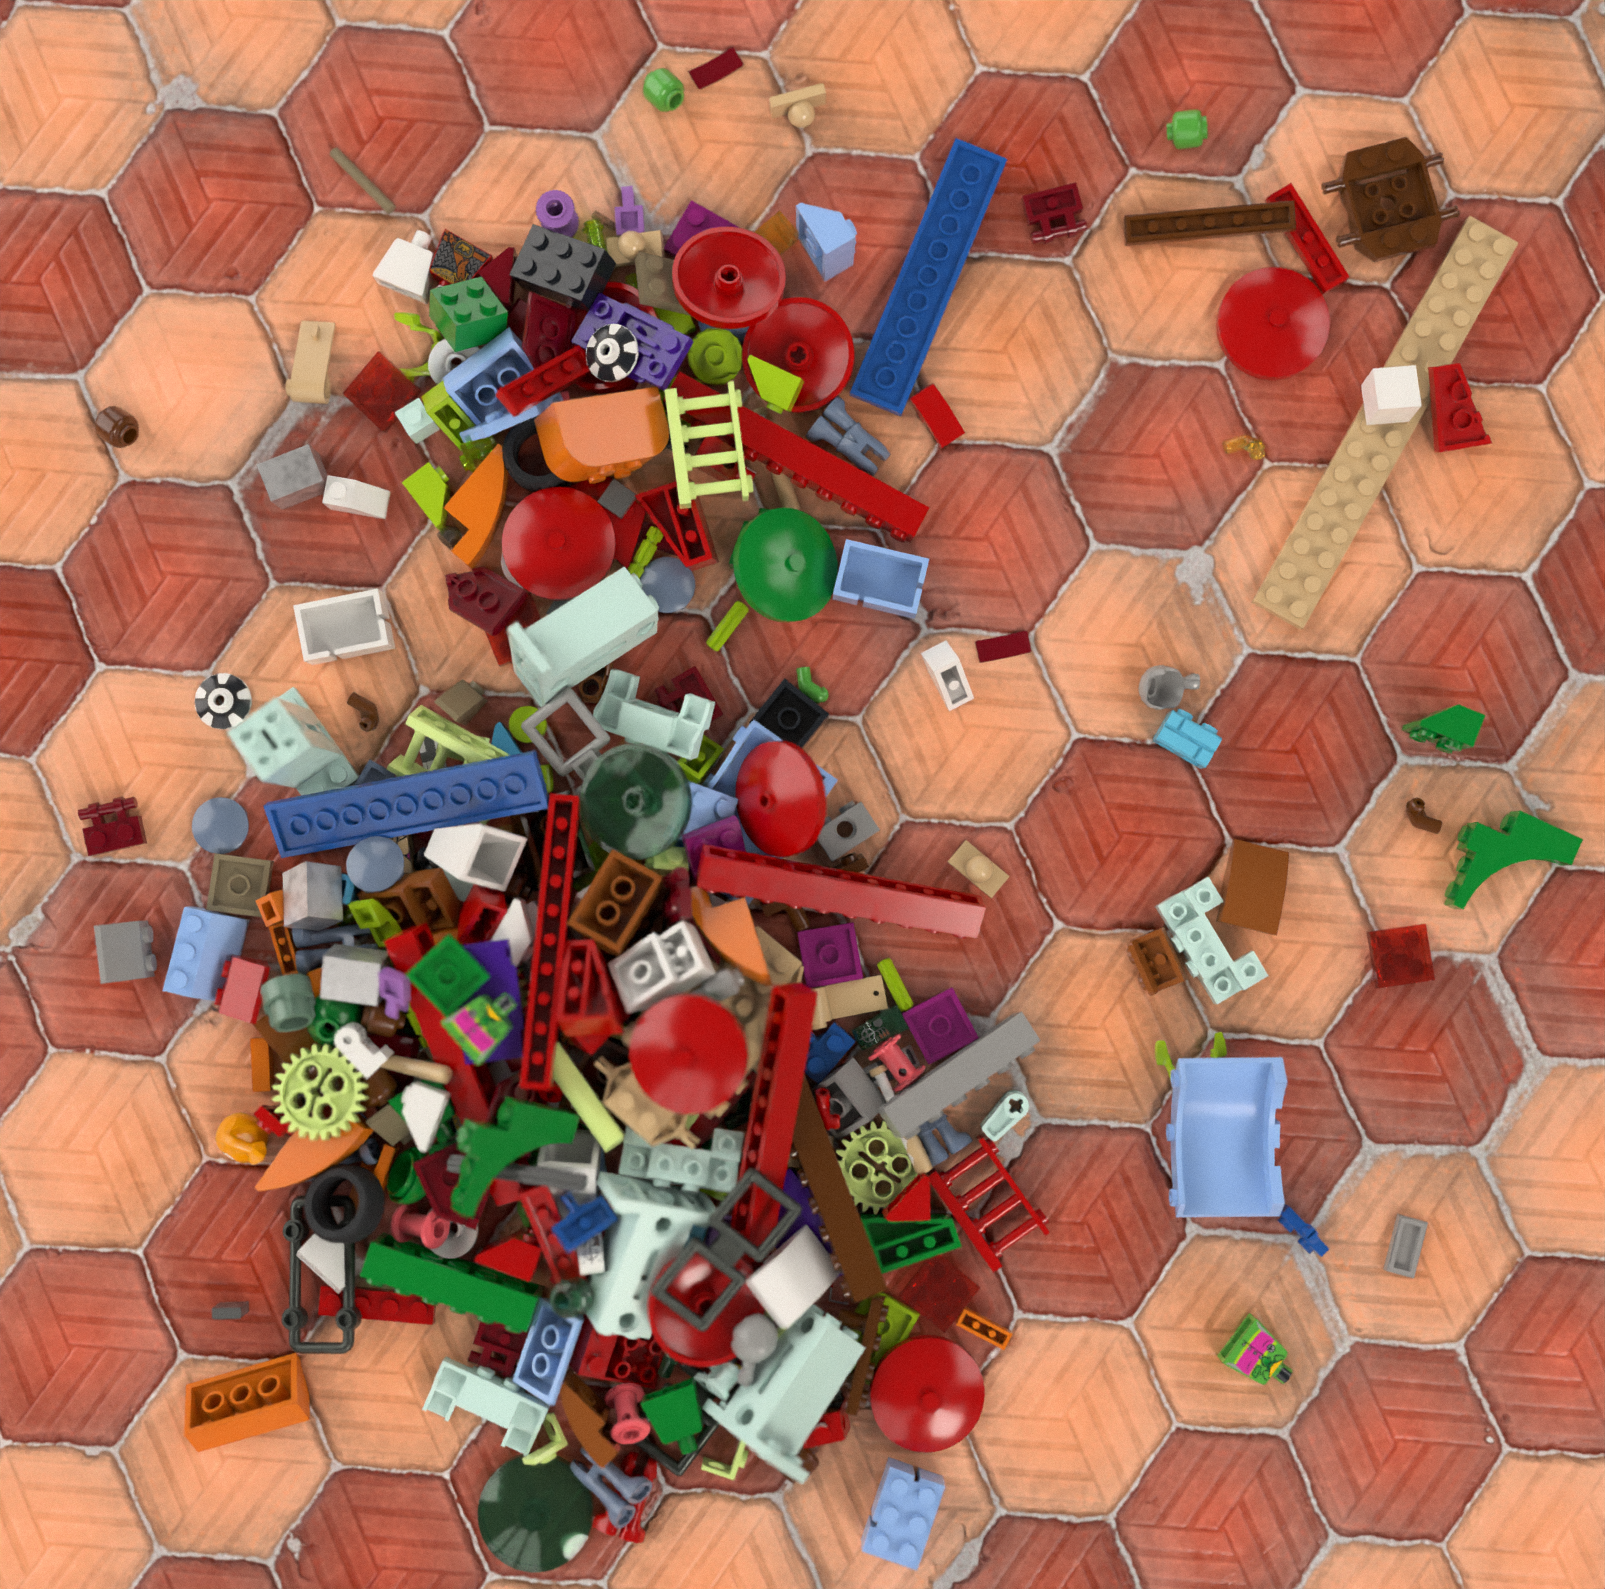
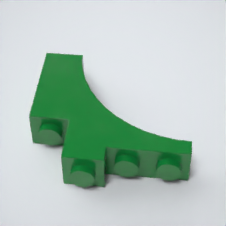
M1512 811L1506 814L1500 824L1501 833L1479 822L1468 823L1467 826L1462 827L1458 834L1457 840L1460 842L1456 848L1467 854L1457 864L1456 871L1458 874L1455 881L1451 882L1445 891L1447 899L1444 905L1452 909L1464 910L1470 897L1486 879L1497 871L1518 862L1541 860L1556 863L1560 866L1572 865L1583 839L1523 811Z
M506 1096L505 1102L501 1105L498 1112V1125L465 1119L464 1126L460 1128L458 1133L457 1148L467 1155L460 1165L461 1176L458 1186L452 1193L451 1208L462 1216L473 1217L488 1185L514 1159L545 1145L572 1144L580 1115L568 1109Z

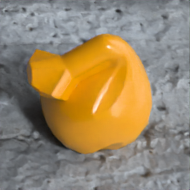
M239 1112L231 1114L220 1123L216 1131L215 1141L218 1148L230 1159L240 1163L255 1165L262 1162L267 1155L266 1146L269 1141V1134L257 1125L259 1119Z

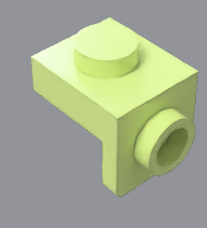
M654 845L651 856H646L645 867L660 876H666L676 867H684L688 870L685 847Z

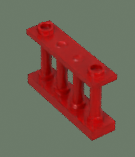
M980 1134L976 1137L982 1145L979 1149L946 1172L941 1171L938 1173L935 1167H933L926 1175L994 1273L1003 1267L999 1260L1003 1256L1002 1252L1039 1227L1045 1236L1048 1235L1050 1232L1045 1225L1049 1223V1220L1040 1208L1035 1211L995 1155L1000 1151L990 1138L985 1140ZM989 1156L999 1170L961 1196L959 1194L955 1197L949 1189L953 1185L952 1181ZM1006 1179L1015 1194L980 1219L975 1218L971 1220L965 1212L969 1209L968 1205ZM1022 1203L1032 1217L996 1243L992 1241L988 1244L982 1236L986 1232L985 1229Z

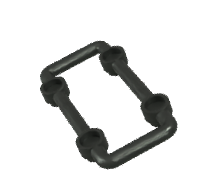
M346 1195L332 1196L331 1207H344V1220L338 1224L343 1229L352 1222L356 1215L355 1203ZM298 1196L291 1203L290 1220L283 1226V1235L290 1242L289 1308L282 1314V1324L289 1330V1346L296 1353L345 1354L354 1346L355 1329L362 1321V1314L355 1307V1243H344L345 1286L343 1288V1308L336 1315V1324L343 1330V1342H301V1328L307 1324L308 1313L301 1306V1260L296 1254L302 1247V1240L308 1236L309 1226L302 1219V1207H305L304 1199L306 1196Z

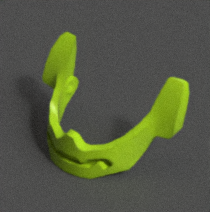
M397 312L394 314L396 321L410 326L411 330L427 332L434 341V344L431 345V350L438 342L444 339L437 330L422 325L418 314ZM428 362L416 368H391L389 371L390 378L405 384L413 383L416 376L430 375Z
M1222 1032L1215 1033L1214 1049H1210L1211 1058H1220L1227 1055L1226 1043ZM1158 1040L1155 1044L1156 1063L1166 1067L1170 1078L1171 1070L1176 1069L1168 1054L1166 1042Z

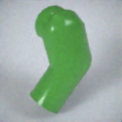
M810 667L797 668L799 690L816 704L827 701L829 697L828 690L812 682Z

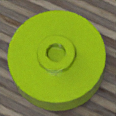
M523 706L512 713L509 720V729L517 740L523 743H533L522 730L521 724L538 710L537 708ZM546 719L536 726V729L542 736L545 735L547 730Z

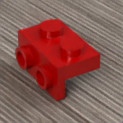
M261 1105L254 1112L253 1115L259 1119L257 1125L268 1134L274 1132L278 1137H290L293 1132L288 1131L292 1122L281 1123L280 1121L285 1114L275 1113L277 1109L275 1105Z

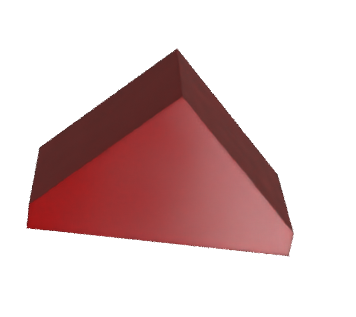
M925 1173L922 1175L917 1174L882 1211L884 1217L889 1222L930 1221L929 1177Z

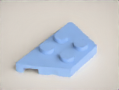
M558 392L516 417H513L509 411L503 414L502 409L486 415L485 422L459 432L464 443L482 439L540 415L553 402L564 400L561 393Z

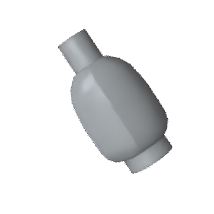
M726 968L715 972L716 974L702 982L701 988L690 993L704 995L716 1001H721L737 994L740 990L739 986L745 983L738 968L734 970Z

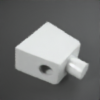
M416 230L411 243L400 238L395 239L372 275L377 283L427 304L434 281L429 272L434 253L427 250L432 237L423 231Z

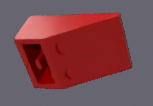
M583 1308V1322L568 1365L577 1375L619 1383H634L641 1387L654 1389L666 1352L659 1346L653 1333H651L650 1339L640 1337L630 1339L619 1334L609 1336L600 1334L596 1331Z

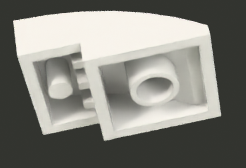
M684 920L662 935L653 932L608 964L628 1013L649 1008L667 997L681 994L716 974L696 927Z
M804 1225L763 1261V1265L748 1277L745 1283L779 1328H788L825 1292L840 1274V1270H834L829 1253L810 1228Z

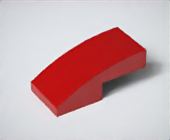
M934 383L909 398L921 421L926 423L940 448L945 447L965 434L955 414Z

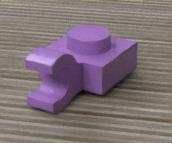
M622 186L623 206L614 207L616 235L621 236L627 231L643 233L645 232L643 205H635L633 186Z
M385 967L379 971V996L387 999L385 1012L388 1017L397 1020L399 1009L404 1012L408 1011L409 1001L411 1000L410 980L405 974Z

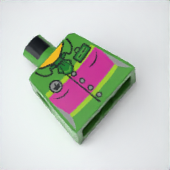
M506 992L495 1002L486 994L445 1018L440 1023L477 1065H480L491 1056L513 1028V1023L506 1015L517 1006V1003Z
M1250 1313L1217 1355L1226 1366L1262 1385H1265L1271 1376L1281 1384H1284L1289 1380L1293 1372L1292 1369L1283 1363L1288 1352Z

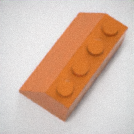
M297 1353L186 1384L184 1436L197 1452L310 1420L309 1391Z

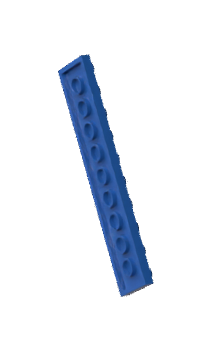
M955 139L849 396L900 417L902 416L1002 175L1007 158L960 139Z
M535 750L267 802L263 807L281 858L355 845L366 838L374 836L393 838L438 828L548 809L549 795Z

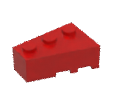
M676 481L634 495L686 568L695 571L719 563L699 496L691 500V508L680 509Z
M594 939L565 941L556 1022L567 1037L624 1034L604 955Z

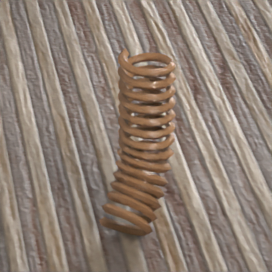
M595 210L592 218L614 231L616 223Z

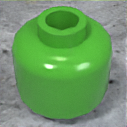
M660 68L650 72L645 77L643 95L659 111H673L683 102L684 85L668 69Z
M1198 109L1175 112L1172 117V123H1167L1168 141L1173 140L1174 146L1177 149L1200 147L1203 139H1208L1207 115L1202 116L1201 111Z

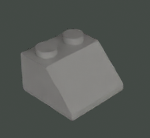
M148 920L94 926L101 984L155 977L154 971L157 969L156 956L152 954L151 949L154 934L152 927L148 924Z
M854 1057L836 1068L819 1084L817 1083L810 1089L814 1101L817 1089L826 1088L830 1091V1114L840 1115V1128L830 1129V1132L837 1141L872 1120L879 1113L877 1108L886 1102L885 1097Z

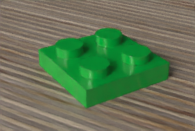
M451 933L442 939L405 974L446 1018L491 977L487 970Z

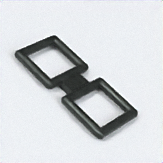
M755 1168L748 1169L708 1219L709 1224L720 1233L709 1246L698 1238L691 1239L652 1287V1295L700 1332L706 1331L746 1282V1276L734 1267L744 1253L757 1262L763 1261L802 1213V1206ZM752 1183H755L788 1210L759 1247L723 1220ZM695 1253H698L731 1279V1282L702 1317L666 1290Z
M680 1362V1369L690 1377H695L699 1372L703 1373L696 1366ZM697 1381L696 1384L705 1426L695 1438L698 1446L695 1451L684 1454L677 1462L646 1437L634 1443L676 1476H682L720 1424L702 1409L708 1398L713 1401L716 1395L705 1391ZM737 1382L732 1390L728 1392L729 1397L723 1401L729 1404L741 1384ZM665 1383V1384L661 1387V1389H662V1388H665V1387H668V1386H670V1385H672V1384H671V1383ZM643 1412L640 1416V1419L643 1418L646 1419V1421L650 1422L646 1413Z

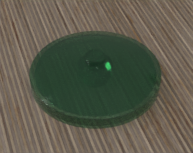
M624 744L606 751L591 765L582 783L580 810L584 825L592 839L608 853L613 849L632 860L660 855L670 849L680 839L691 815L692 795L686 774L672 756L651 745Z
M520 1454L505 1461L489 1477L479 1499L478 1525L486 1546L501 1562L524 1572H546L566 1564L584 1546L594 1518L593 1496L591 1490L571 1471V1463L564 1458L557 1456L544 1464L539 1462L535 1465L524 1464L522 1460L524 1456Z

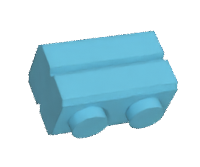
M1178 709L1177 712L1174 710L1169 711L1152 741L1200 769L1206 768L1222 741V738L1216 735L1218 730L1206 723L1200 726L1193 722V716L1182 709Z

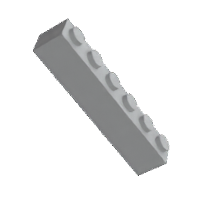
M1022 1012L1013 1013L885 1102L877 1110L895 1138L905 1137L908 1140L921 1131L919 1126L928 1120L929 1123H932L944 1115L942 1111L950 1104L955 1107L966 1100V1093L973 1088L977 1091L990 1082L988 1077L995 1072L1000 1075L1013 1066L1011 1061L1020 1056L1023 1059L1036 1050L1034 1045L1041 1040Z

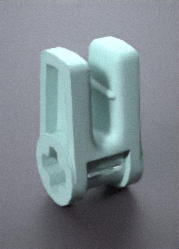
M1009 1090L1004 1093L980 1123L982 1131L991 1140L997 1141L1027 1114L1029 1110L1028 1100L1018 1090ZM1011 1099L1015 1101L1020 1099V1109L1012 1108L1009 1110L1011 1108L1009 1101Z
M728 1361L720 1365L709 1366L708 1368L712 1371L710 1374L699 1372L695 1375L694 1379L705 1391L718 1396L722 1400H726L729 1397L728 1392L738 1381L737 1377L740 1370Z

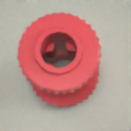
M900 1034L884 1040L873 1050L874 1052L868 1058L872 1061L878 1057L898 1083L893 1088L894 1092L910 1086L926 1069L924 1064L915 1068L896 1044L901 1038ZM904 1068L907 1072L902 1073L900 1069Z
M414 1203L398 1206L391 1219V1233L397 1242L405 1243L413 1238V1236L420 1237L425 1247L429 1249L440 1247L445 1242L450 1230L449 1220L436 1217L434 1210L428 1212V1215L421 1214Z
M624 1383L611 1388L604 1398L606 1405L615 1409L617 1424L612 1427L610 1436L613 1441L620 1444L639 1442L647 1437L651 1430L650 1422L643 1418L640 1419L638 1403L641 1402L645 1394L643 1388L637 1384Z

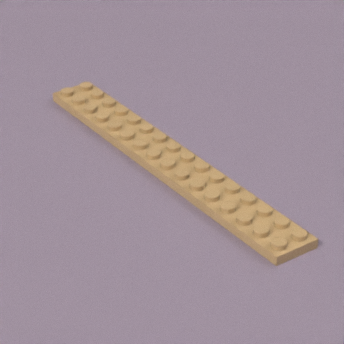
M1471 216L1465 220L1383 367L1416 365L1422 406L1409 422L1367 425L1364 403L1362 404L1251 603L1299 630L1304 628L1431 401L1428 367L1452 363L1516 249L1518 242Z

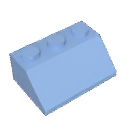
M804 203L796 205V236L823 280L826 282L851 267L854 263V254L856 253L855 235H857L850 219L845 220L841 212Z
M509 327L444 376L443 381L446 392L475 425L485 422L486 415L502 409L503 414L508 412L506 407L495 396L499 388L534 369L522 348V341Z
M185 906L163 991L190 998L214 1001L217 988L223 989L225 977H221L224 961H230L232 954L241 956L250 920L196 906Z
M540 1298L512 1380L549 1405H555L583 1322V1309L561 1298Z

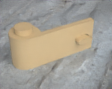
M301 321L291 379L286 381V394L291 396L293 402L329 403L331 384L328 368L336 328L335 323Z
M882 975L811 988L818 992L812 1030L827 1027L826 1022L832 1019L888 1009Z

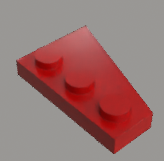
M1450 363L1428 367L1434 452L1440 453L1492 444L1489 434L1485 433L1481 423L1483 419L1480 411L1476 410L1471 398L1472 391L1461 364Z

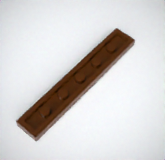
M1294 200L1124 215L1123 218L1125 246L1291 232L1296 230Z

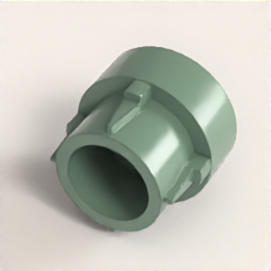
M288 974L273 978L262 985L260 991L266 1016L269 1015L271 1027L280 1032H291L303 1029L312 1023L313 1018L316 1017L313 1007L316 1002L311 979L308 976Z

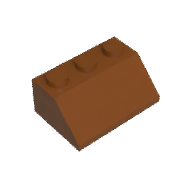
M612 849L567 924L585 939H594L600 949L618 958L624 953L663 888V877Z

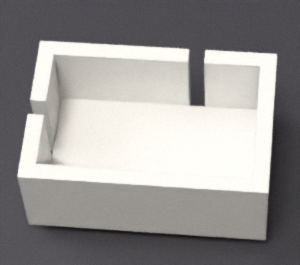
M379 589L293 605L304 662L316 665L336 661L337 656L346 659L395 649L391 624L385 621V619H390L385 593Z

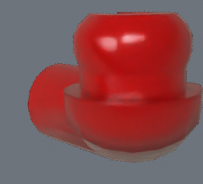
M826 1088L817 1089L815 1092V1103L825 1129L829 1131L830 1129H839L840 1115L830 1114V1091Z

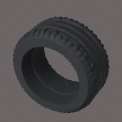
M538 416L514 425L506 435L502 449L503 461L508 473L519 486L531 492L550 487H563L569 482L557 477L553 472L543 476H533L525 473L519 466L518 453L520 447L529 437L538 434L534 419Z
M334 1165L317 1174L314 1180L311 1181L305 1195L306 1198L304 1199V1214L310 1229L319 1238L331 1243H355L371 1235L381 1222L382 1214H384L383 1210L385 1209V1194L380 1181L369 1170L353 1165ZM348 1179L353 1183L358 1192L359 1206L352 1222L342 1229L332 1217L331 1200L337 1187Z

